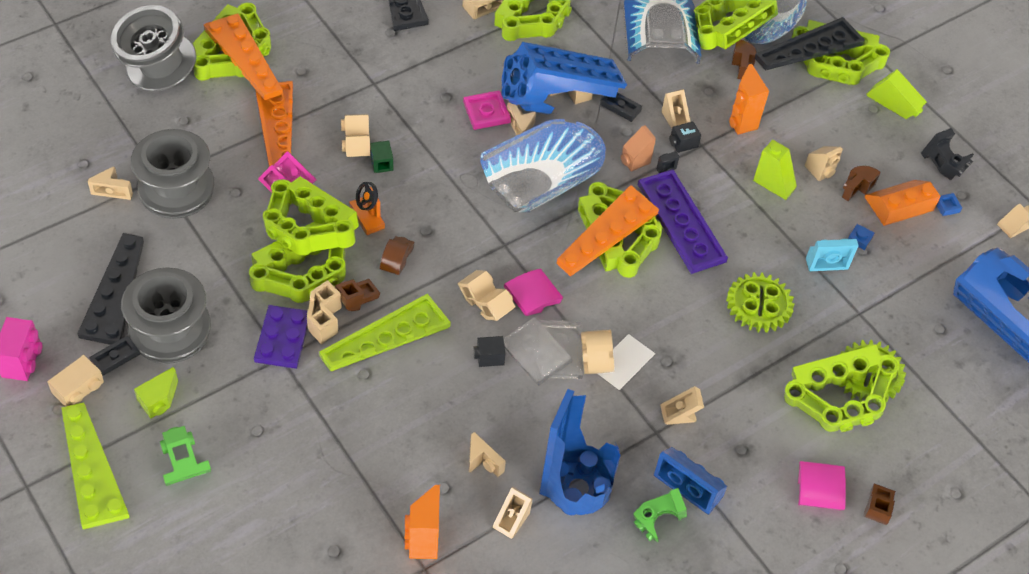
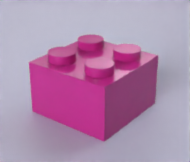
M6 317L0 332V375L2 378L28 381L30 374L35 371V360L37 355L41 354L43 345L40 342L38 330L35 329L32 320Z

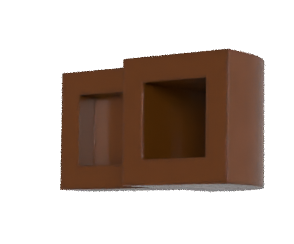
M744 40L736 42L733 51L732 65L739 66L737 79H742L749 64L754 66V58L757 53L754 46Z
M870 166L854 167L843 186L844 193L842 198L849 201L858 191L867 194L876 185L881 172Z
M397 236L393 240L389 239L382 255L380 270L399 275L406 266L407 257L414 249L415 242L405 237Z
M354 279L335 285V288L341 293V302L348 311H359L362 304L378 299L380 296L379 290L370 279L357 283Z
M874 483L864 511V517L887 525L892 517L896 491Z

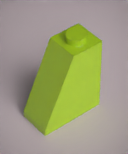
M898 69L880 80L866 93L869 98L904 119H908L912 115L914 117L918 116L923 111L922 107L927 102Z
M772 139L761 153L753 181L785 200L788 199L797 187L790 150Z

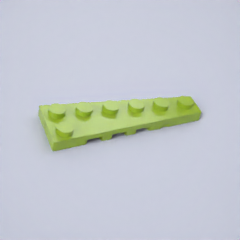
M427 293L319 351V357L330 371H334L448 329L451 326V322Z
M84 402L61 407L83 530L130 518Z

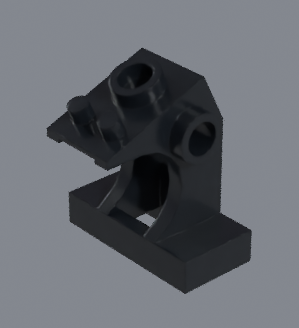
M952 128L935 134L921 152L924 159L930 157L939 172L949 180H952L956 175L960 177L969 165L972 164L971 158L974 155L972 153L962 157L951 151L949 147L950 141L955 135Z

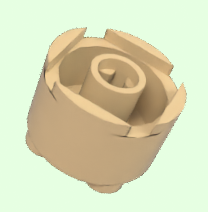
M611 330L581 332L584 374L614 372Z

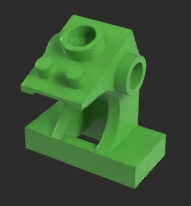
M185 426L173 427L162 433L164 440L160 441L163 454H169L174 470L163 475L166 486L211 472L208 460L197 464L191 445L195 444L192 432H187ZM185 445L189 457L176 461L172 448Z
M679 488L671 490L669 494L644 502L633 513L636 519L633 523L642 533L645 530L648 532L646 538L649 541L654 539L656 542H659L654 529L655 521L659 516L668 513L677 517L678 520L687 517V509ZM647 513L652 514L650 517H645Z

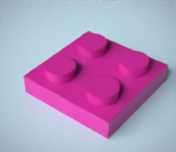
M500 90L463 97V103L474 130L511 122V117Z

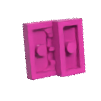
M288 151L258 178L271 193V185L277 180L284 179L293 182L301 176L313 184L317 179Z
M541 268L524 273L508 281L503 286L512 295L513 300L525 316L541 313L544 307L559 304L563 299Z
M800 461L798 505L845 510V466Z

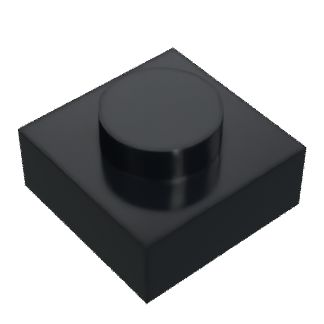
M674 151L660 156L656 168L658 173L677 169L680 157L678 153Z

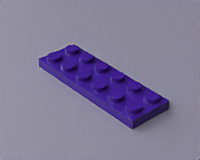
M674 170L638 180L637 185L643 195L659 209L656 217L690 274L727 263V255Z

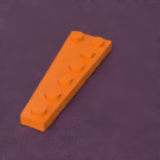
M239 13L203 24L205 32L216 44H219L224 54L231 58L235 66H238L243 76L250 81V84L264 100L283 94L280 84Z
M292 81L278 82L283 94L264 100L255 90L269 167L274 165L287 151L291 153Z
M630 185L557 258L556 264L571 277L656 216L659 209Z

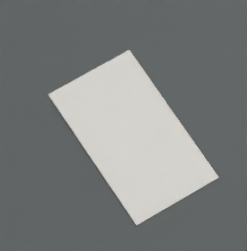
M628 334L613 349L614 372L597 374L620 390L655 353Z

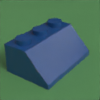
M671 447L661 452L654 476L673 490L679 488L681 496L709 515L723 498L727 485L720 478L708 473L702 465L696 464L687 458L682 451H677Z

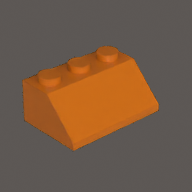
M752 64L748 65L741 79L731 117L729 118L730 126L734 128L737 135L758 129L769 94L768 88Z
M912 180L865 194L864 197L883 226L934 211L941 196L931 182Z
M434 485L410 506V515H405V550H409L410 559H437L440 485Z

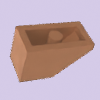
M646 125L642 126L623 146L621 161L631 172L651 164L656 138Z

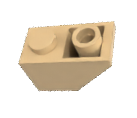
M823 146L808 154L805 167L818 181L831 178L836 172L835 169L840 161L843 149L841 147Z

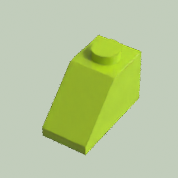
M174 367L134 388L137 401L150 419L162 415L171 407L178 384Z

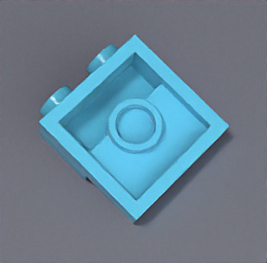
M825 239L816 241L815 246H810L806 256L809 271L848 270L858 248L857 239Z

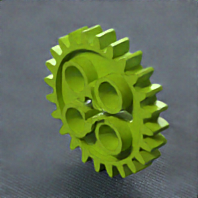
M753 272L752 277L745 274L744 279L738 277L737 282L733 281L732 286L729 288L726 299L728 302L727 308L731 309L730 315H736L734 321L741 320V326L749 325L750 331L753 327H756L758 333L761 328H764L766 333H768L770 327L773 331H776L778 326L783 328L784 323H788L794 311L795 303H792L794 296H789L791 290H784L786 284L779 285V278L774 281L771 280L772 275L765 278L762 272L760 277H757L755 272ZM760 288H761V289H762V297H761V306H762V308H761V311H760V316H758V309H759V306H760V298H759V295H760Z
M861 340L860 346L853 342L852 348L846 346L845 352L841 351L840 354L874 345L873 341L870 340L869 344H866L864 340ZM881 342L877 343L880 356L888 354L895 356L896 350L889 352V345L882 348ZM896 357V358L898 359L899 363H900V361H901L902 358H901V357ZM861 364L854 365L857 370L865 369ZM899 364L897 375L891 380L887 391L886 402H888L889 397L894 399L896 393L900 392L901 386L905 382L906 372L903 371L905 364ZM884 365L887 367L883 368L885 371H892L889 365ZM841 370L834 371L837 372L836 376L844 375ZM876 371L872 372L867 387H864L866 377L860 380L849 378L844 384L838 386H845L844 394L851 392V399L857 396L859 397V402H862L863 399L870 395L877 375Z

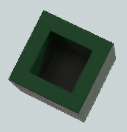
M390 141L370 143V157L374 173L394 171Z

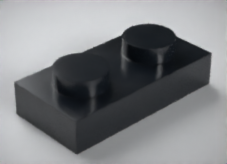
M618 92L616 98L603 96L600 100L601 106L630 122L642 110V105Z
M127 335L90 356L89 359L104 376L139 356L140 352Z

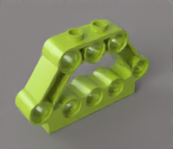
M504 0L495 12L494 26L502 28V37L507 41L539 36L545 38L552 37L557 29L563 26L565 17H569L572 7H570L571 0H548L549 3L545 13L522 16V13L529 10V4L534 0Z
M777 0L704 1L694 9L700 47L704 50H710L719 46L726 50L777 16ZM733 12V15L726 17L727 13ZM720 20L719 24L713 26V22Z
M249 2L242 3L237 8L227 4L213 21L239 13L263 57L267 56L271 49L270 31L263 26L259 19L256 6ZM205 30L192 43L196 50V62L193 67L196 79L206 81L217 77H244L242 71L232 63L228 55L218 54L222 51V48L211 39Z
M808 20L807 27L797 26L794 28L791 38L826 23ZM857 31L865 39L863 46L834 53L837 55L848 54L856 60L848 61L841 56L830 57L824 55L803 62L807 66V72L814 77L857 85L862 78L875 70L885 67L890 49L886 45L879 43V35Z
M301 176L293 182L281 179L271 185L272 194L269 205L262 215L266 233L271 239L277 240L284 248L290 249L298 255H307L313 251L337 247L349 248L354 245L356 241L354 230L359 227L355 210ZM293 203L297 206L300 213H308L314 222H322L323 224L299 227L296 225L295 219L287 217L290 205Z
M602 182L592 183L589 186L588 195L580 197L578 211L586 229L624 191L608 187ZM655 216L634 231L640 236L627 251H624L622 247V239L599 256L605 271L617 269L620 275L626 278H632L637 274L642 262L651 251L656 250L659 246L662 226Z
M312 222L304 227L321 225L323 223ZM275 241L251 254L253 265L249 269L250 285L257 292H270L291 298L296 303L307 302L310 300L311 291L327 280L334 287L345 280V248L329 249L326 264L313 266L308 270L307 274L302 276L289 274L285 271L291 264H301L305 257L318 255L322 250L313 251L307 255H298L292 250L284 248L280 242Z
M875 344L795 366L792 368L793 380L788 382L785 387L784 400L788 405L798 407L814 418L824 430L829 432L838 430L846 432L853 429V426L871 425L875 422L874 420L879 419L883 415L886 407L885 397L891 380L896 377L899 370V361L893 355L880 356ZM861 364L865 369L857 370L854 365ZM889 365L892 371H885L882 366ZM841 370L844 375L836 376L833 371ZM874 371L877 374L870 395L865 401L850 400L844 407L840 408L831 406L809 390L820 391L827 384L831 383L842 385L849 378L860 380L865 378L867 373ZM819 375L823 378V381L816 382L812 377ZM798 390L801 395L794 397L790 394V391ZM874 403L878 405L879 409L871 410L868 404ZM854 409L858 412V415L850 416L847 410ZM834 415L837 421L830 422L826 416Z

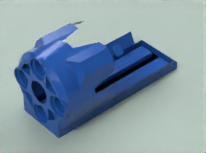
M522 42L518 50L512 55H508L504 61L501 93L504 99H507L511 104L520 105L525 111L554 114L552 113L554 107L544 103L548 94L575 90L616 98L618 88L625 89L627 83L613 59Z
M992 248L979 255L971 266L956 279L953 295L1029 363V320L1018 312L1008 299L1009 297L1019 301L1029 291V282L1026 280L1029 277V267L1015 255L1007 254L1002 248Z
M567 389L550 427L539 494L550 498L567 515L591 514L604 507L609 501L621 455L620 451H618V446L616 447L609 443H605L599 450L586 444L580 429L586 395L574 396V391ZM574 479L586 481L589 486L587 494L585 493L582 496V493L577 488H569L570 482Z

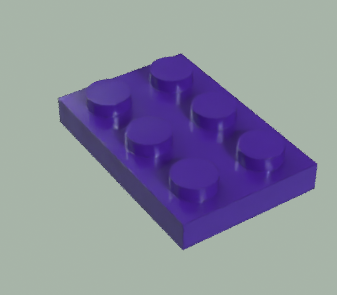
M268 305L254 355V362L297 369L308 329V310Z

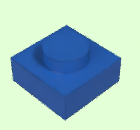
M954 193L942 195L936 205L942 216L960 213L962 210V206Z
M856 224L848 239H857L858 247L865 250L875 232Z

